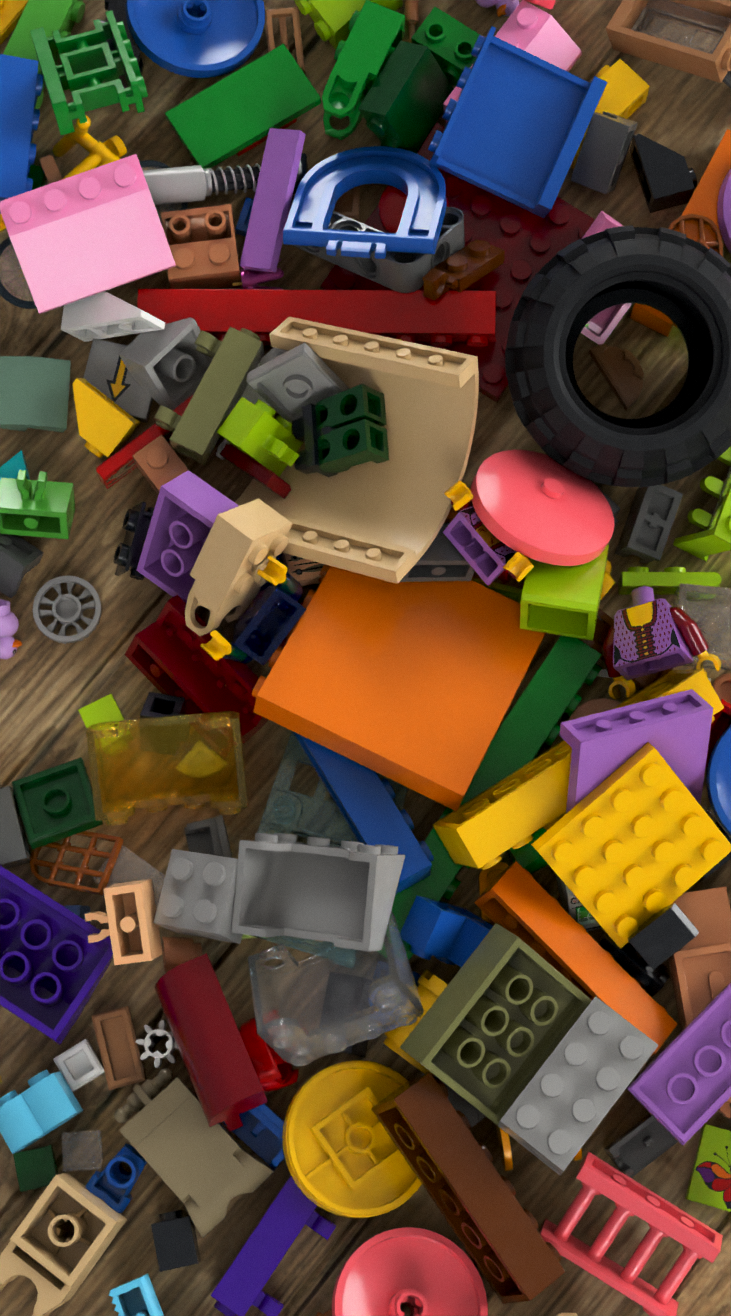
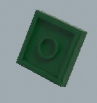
M82 757L12 782L32 850L103 825Z

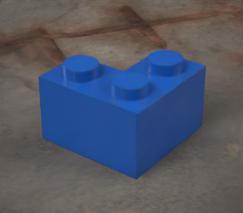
M417 895L398 937L412 945L410 952L421 958L430 960L432 955H434L435 958L453 966L457 964L462 967L494 925L466 908Z

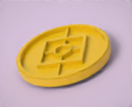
M352 1060L340 1062L314 1074L294 1095L283 1124L282 1143L284 1157L296 1185L309 1200L320 1208L347 1218L374 1217L398 1208L410 1199L422 1183L371 1109L406 1082H409L398 1072L371 1061Z

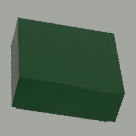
M53 1145L13 1154L20 1192L48 1186L54 1176L58 1174Z

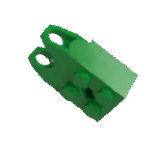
M369 0L365 1L361 11L356 10L352 15L348 28L351 32L347 40H341L336 48L334 55L336 63L322 95L325 134L339 140L345 139L356 130L363 118V115L358 110L360 104L399 42L404 41L405 15ZM333 115L339 119L348 116L350 123L347 128L336 130L331 127L330 119Z

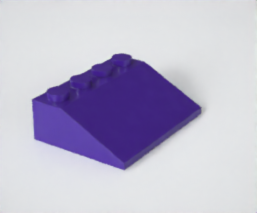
M1 865L0 1006L60 1045L82 1013L113 959L111 939L108 936L99 942L89 943L88 935L100 933L99 929L85 922L84 919Z

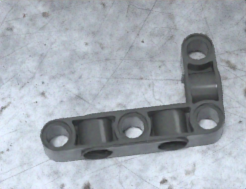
M295 195L292 196V201H291L290 209H291V206H292V203H293V200H294ZM446 207L435 254L387 251L385 259H376L375 251H372L370 258L341 256V249H338L336 256L327 255L326 247L293 246L394 291L411 293L424 285L422 278L431 268L433 269L436 265L465 247L464 214L458 208ZM333 211L328 229L382 232Z

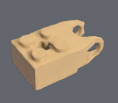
M259 498L218 514L190 573V576L195 581L188 594L185 607L186 626L197 635L202 636L215 630L223 619L229 623L240 618L257 596L261 586L268 582L257 574L258 569L263 571L269 562L267 556L276 559L283 552L289 541V538L286 536L293 523ZM198 606H203L210 611L207 626H202L196 621L195 609ZM234 607H236L235 613H230V611Z
M69 1173L56 1174L11 1236V1241L0 1254V1292L19 1275L25 1276L32 1280L38 1292L32 1316H49L55 1309L71 1300L128 1219L109 1207L102 1199L89 1192L85 1185ZM65 1222H71L73 1224V1236L68 1237L66 1235V1233L68 1232V1227L65 1225Z

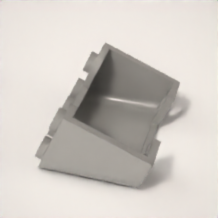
M255 833V840H240L231 933L259 937L289 936L333 942L334 947L368 952L382 950L405 859L404 854H398L399 846L364 845V842L342 840L341 847L330 846L329 838L307 837V843L296 842L297 835L284 833Z

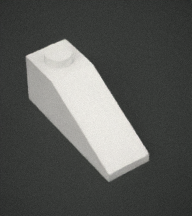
M104 291L64 305L60 330L87 342L93 341V338L100 340L163 330L165 322Z

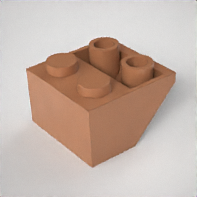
M231 204L161 212L162 227L176 264L175 267L167 269L171 289H223L239 287L232 285L233 283L241 282Z

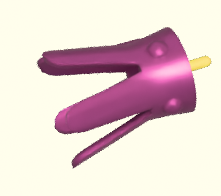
M277 268L276 273L241 269L242 282H236L232 285H242L243 289L284 290L278 287L259 286V284L282 278L284 272L280 268Z

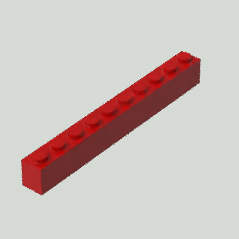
M138 289L137 308L162 320L165 324L191 317L195 319L200 330L213 335L220 341H223L230 327L239 331L241 328H245L260 337V341L263 342V346L271 345L269 334L290 316L393 339H402L412 343H416V341H431V345L436 347L452 346V342H467V346L486 347L488 342H496V291H448L436 300H432L423 296L424 290L400 293L394 290Z

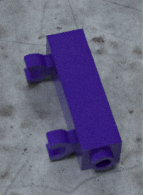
M290 1176L211 1294L217 1300L214 1307L226 1316H235L236 1314L238 1316H245L252 1304L267 1316H278L284 1305L262 1290L305 1224L326 1240L330 1238L337 1227L315 1211L317 1205L309 1200L299 1189L292 1176Z

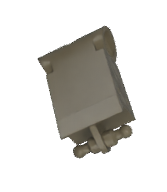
M164 1068L159 1071L154 1079H147L142 1085L137 1083L132 1088L134 1092L127 1097V1103L122 1108L116 1110L114 1117L119 1123L127 1122L119 1131L184 1203L201 1237L204 1238L227 1217L228 1205L233 1197L245 1193H253L275 1170L245 1150L222 1123L209 1127L196 1093L191 1088H188L178 1077L171 1082L173 1073L171 1070ZM171 1082L164 1090L160 1092V1088L164 1084ZM134 1112H138L130 1121H128L130 1115H132Z

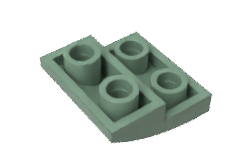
M0 356V428L24 432L28 428L63 433L67 429L71 361L31 356Z

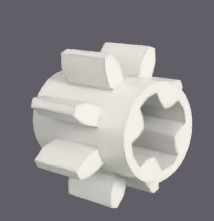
M161 1020L159 1029L155 1030L148 1025H144L145 1031L148 1033L145 1039L136 1040V1043L144 1045L146 1050L140 1059L146 1060L150 1056L154 1057L155 1068H160L162 1059L166 1058L169 1062L175 1064L176 1059L172 1054L175 1049H178L172 1031H165L166 1022ZM156 1035L161 1038L168 1036L169 1040L165 1044L168 1049L166 1053L158 1050L152 1051L151 1048L155 1045L153 1038Z

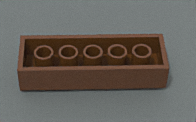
M427 1073L406 1082L372 1107V1111L501 1302L506 1304L531 1301L565 1273V1270L559 1263L561 1257L551 1243L544 1241L537 1230L538 1223L535 1217L518 1203L514 1197L516 1191L506 1177L499 1175L492 1164L493 1157L485 1145L476 1141L470 1132V1122L460 1110H455L447 1098L449 1096L448 1090L442 1081L437 1077L433 1078L431 1073Z

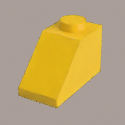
M76 378L72 386L79 435L87 441L84 446L91 453L99 458H102L103 455L109 458L121 449L140 422L85 378Z

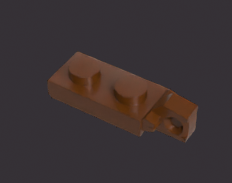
M476 239L436 265L433 269L431 268L423 276V296L436 300L451 289L462 292L502 265L505 261V250L490 245L487 241Z

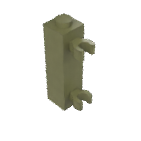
M230 327L223 341L201 330L195 341V344L198 345L196 351L213 357L186 410L180 416L173 410L161 405L154 417L157 420L156 425L173 432L170 437V443L174 451L203 465L206 464L220 438L217 431L236 406L248 385L246 382L247 373L257 368L264 355L263 342L260 341V337L245 328H241L239 331Z

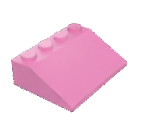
M137 154L0 201L2 218L39 314L176 266Z

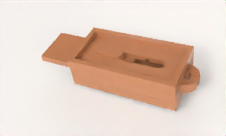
M726 886L686 892L672 903H675L699 931V934L668 958L681 1032L731 982V909ZM731 1097L718 1109L728 1119H731V1107L729 1106Z

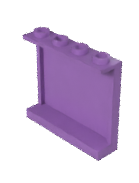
M693 689L561 722L559 736L572 748L566 814L648 742L655 747L701 805L713 707Z

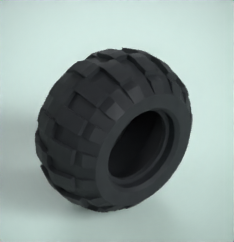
M633 225L605 229L603 232L590 235L581 240L578 239L559 251L535 274L521 295L510 322L505 350V368L510 394L517 415L532 438L549 457L570 471L597 483L620 487H648L670 483L692 475L713 460H716L731 446V264L711 247L708 249L700 243L687 238L686 234L662 227L656 229L633 227ZM625 303L644 304L668 316L680 330L688 351L687 375L677 396L661 411L637 419L617 418L597 409L581 392L573 369L575 344L584 326L595 315L606 308Z

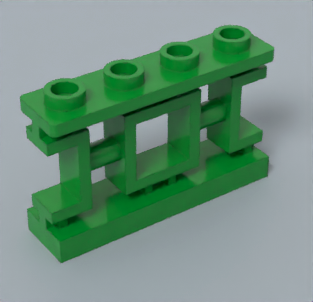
M112 10L105 12L107 22L101 23L100 19L93 20L95 30L61 38L59 29L52 31L53 36L48 38L46 37L44 27L30 30L61 135L75 132L72 120L79 119L80 124L87 122L85 112L120 103L122 112L130 111L128 105L135 104L138 113L145 112L142 98L148 97L144 78L140 73L137 59L134 57L130 40L127 38L123 21L116 22ZM112 38L115 47L114 51L110 50L109 44L106 42L107 39ZM58 53L61 65L55 66L52 54ZM120 75L125 76L128 84L127 88L123 87L121 79H119ZM70 89L74 102L67 103L64 90Z

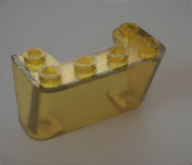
M221 711L110 721L93 724L87 728L86 737L96 821L105 820L107 825L124 824L128 822L129 816L135 814L136 808H146L147 812H161L167 810L169 805L183 804L185 809H196L204 807L205 802H210L211 808L218 809L219 814L230 815L241 812V808L248 807L249 790L239 712Z

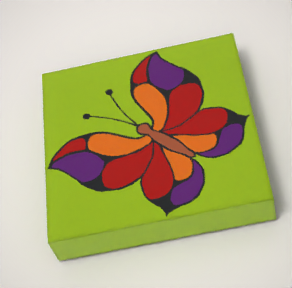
M709 1124L703 1125L685 1199L731 1212V1131Z

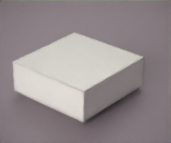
M87 1039L82 1040L53 1059L72 1092L105 1073L101 1061Z

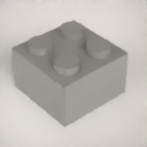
M172 849L153 923L179 934L241 944L243 934L231 933L238 859Z

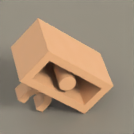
M152 879L117 883L104 888L107 914L95 911L84 915L85 922L97 920L101 924L108 923L109 927L102 929L100 933L88 935V942H99L110 935L114 966L152 961L162 955L159 925L153 923L156 914V904Z

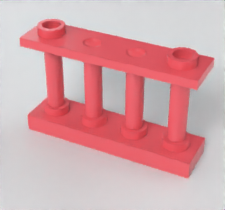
M588 1151L580 1164L576 1176L581 1181L582 1188L558 1225L547 1219L544 1220L539 1232L545 1242L551 1243L556 1248L560 1256L570 1260L641 1305L649 1316H676L679 1302L674 1300L672 1296L697 1258H705L711 1263L714 1262L721 1251L723 1235ZM603 1194L615 1202L616 1208L590 1247L571 1235L595 1195ZM636 1215L646 1221L650 1229L623 1268L604 1255L628 1217ZM670 1236L681 1243L684 1250L657 1289L639 1278L638 1275L662 1238Z

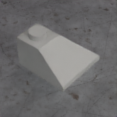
M191 317L165 324L163 330L140 333L119 353L132 378L160 406H165L171 410L195 393L213 357L196 351L198 345L195 344V341L201 330L195 319Z

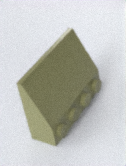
M495 923L400 1048L498 1125L501 1118L592 1000L518 936Z

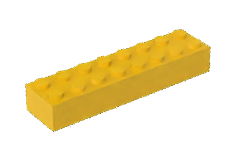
M690 669L670 671L613 709L693 689L713 707L712 722L715 721L713 715L724 709V706L704 670ZM564 740L460 806L457 812L452 811L432 824L454 863L477 869L481 868L482 870L488 869L502 860L500 854L511 847L518 849L532 841L533 836L531 834L542 827L544 829L551 828L563 817L567 806L572 748Z

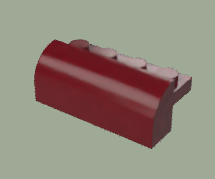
M177 594L166 602L154 623L135 635L124 655L162 694L185 698V718L190 719V724L225 759L245 744L269 720L253 712L256 698L252 696V691L259 678L246 666L241 658L225 655L216 661L201 647L202 643L206 644L213 638L210 635L211 632L199 636L186 626V603ZM195 612L196 621L202 626H207Z
M206 953L182 963L165 973L157 981L155 991L209 1127L224 1121L230 1132L243 1126L239 1114L265 1104L268 1101Z

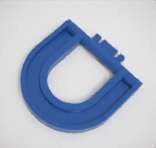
M371 146L337 153L316 164L300 181L283 230L284 245L326 247L327 255L336 256L338 249H341V256L370 258L372 251H375L376 259H385L387 251L435 254L447 207L445 180L439 169L429 164L430 161L405 149ZM365 184H385L401 190L407 196L396 233L328 229L337 200L354 187Z

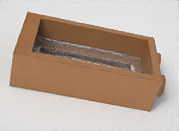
M623 0L606 27L613 50L719 83L723 81L727 72L731 71V0Z

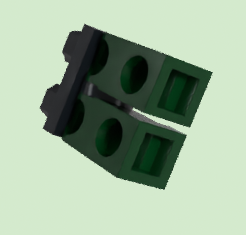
M364 384L317 402L316 405L310 403L302 406L303 416L292 421V434L295 439L305 442V450L296 452L299 454V457L294 462L295 469L305 474L318 472L331 477L337 475L338 472L347 471L353 466L369 461L381 463L389 460L387 429L382 427L386 425L384 394Z

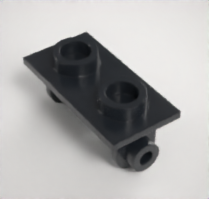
M144 501L135 505L132 509H128L124 517L123 529L126 530L124 542L118 545L113 560L114 564H117L115 572L117 576L131 571V578L144 580L145 576L136 571L154 511L153 507H148L147 512L144 511L146 506Z
M606 933L598 943L613 956L614 960L631 977L639 982L641 987L651 997L663 988L664 983L670 977L665 971L667 969L665 965L660 964L653 970L642 956L638 960L634 956L637 950L630 942L620 949Z

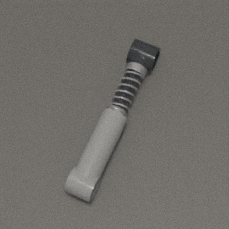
M305 153L301 154L293 194H296L300 181L308 172L307 156ZM258 163L253 167L246 164L244 168L237 165L235 169L227 166L225 170L218 167L216 171H213L211 168L205 169L201 165L142 171L154 205L204 201L205 197L211 196L213 192L216 195L223 191L227 195L228 191L233 190L234 193H237V190H243L246 193L247 189H253L255 192L261 166Z

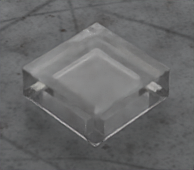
M102 1130L62 1133L63 1172L103 1169Z

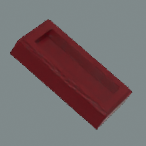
M226 444L220 455L283 499L291 491L290 485L278 475L233 445Z

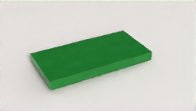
M282 44L165 112V117L196 165H201L202 168L206 169L216 166L267 136L269 128L279 129L321 104V97L285 44Z

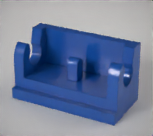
M262 1104L239 1114L243 1126L232 1132L275 1170L285 1158L282 1143L284 1120L266 1104Z

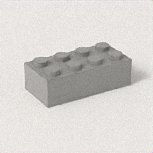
M595 996L501 1118L498 1127L558 1175H561L659 1045Z

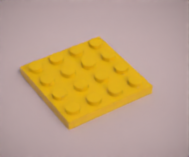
M649 742L531 844L620 949L629 942L628 938L638 930L640 925L653 914L676 901L731 852L730 842L655 747Z

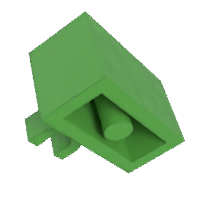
M19 470L17 479L1 478L0 534L69 539L75 513L73 483L47 481V472L43 471L39 472L38 480H28L26 470Z

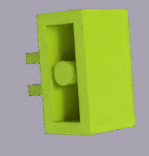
M241 397L217 433L237 449L280 477L287 465L292 467L299 457V454L296 452L303 442L295 439L292 434L291 423L279 415L276 419L273 418L276 411L266 403L258 399L253 404L244 397Z

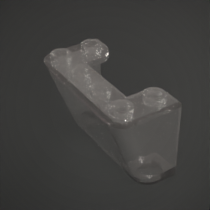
M392 911L383 947L380 951L368 952L335 947L298 962L282 944H279L248 957L257 1034L284 1061L294 1066L308 1065L313 1060L331 1053L342 1052L349 1046L365 1040L378 1038L381 1034L393 1029L412 1025L424 1012L399 927ZM271 959H280L283 961L281 964L276 966L264 965L266 961Z

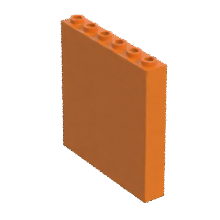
M324 564L319 574L322 577L318 580L321 584L317 591L310 589L301 607L304 610L300 620L295 617L293 618L285 634V638L288 639L284 648L278 646L268 665L272 668L267 678L261 675L252 691V696L256 698L253 712L457 812L546 633L520 629V603L473 580L399 582L396 584Z

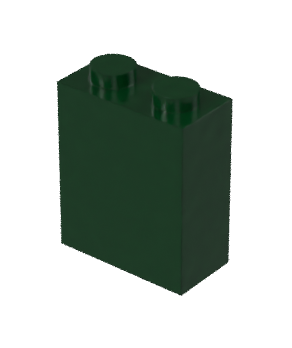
M400 41L358 110L367 121L366 126L380 140L381 146L405 149L417 154L443 112V103L454 88L427 46Z

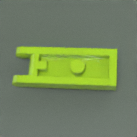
M642 566L630 567L627 569V572H622L620 575L618 594L631 595L632 590L635 588L648 586L653 588L654 595H711L720 585L722 578L716 572H686L684 567H667L664 569V572H649L648 567Z

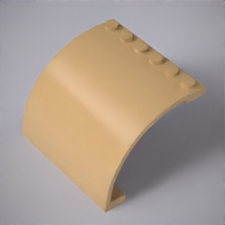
M289 316L269 334L271 347L289 351L305 342L349 388L364 384L384 394L386 425L382 427L387 429L389 460L381 463L369 461L353 466L347 471L338 472L337 475L331 477L318 472L305 474L296 470L294 464L292 467L287 465L280 475V478L288 483L291 488L285 499L255 479H252L235 503L240 506L259 498L293 523L286 536L289 538L288 544L282 553L398 584L428 550L443 526L452 508L451 500L445 496L444 492L463 479L471 451L477 417L479 395L478 356ZM303 442L297 452L305 450V442Z

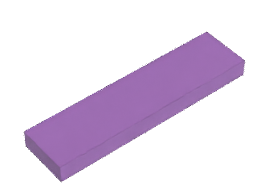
M269 128L239 265L245 270L276 273L283 242V230L290 210L306 136L301 130Z

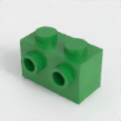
M434 7L412 36L411 43L427 46L449 82L456 86L464 67L471 68L476 59L475 56L471 55V51L479 34L442 10Z

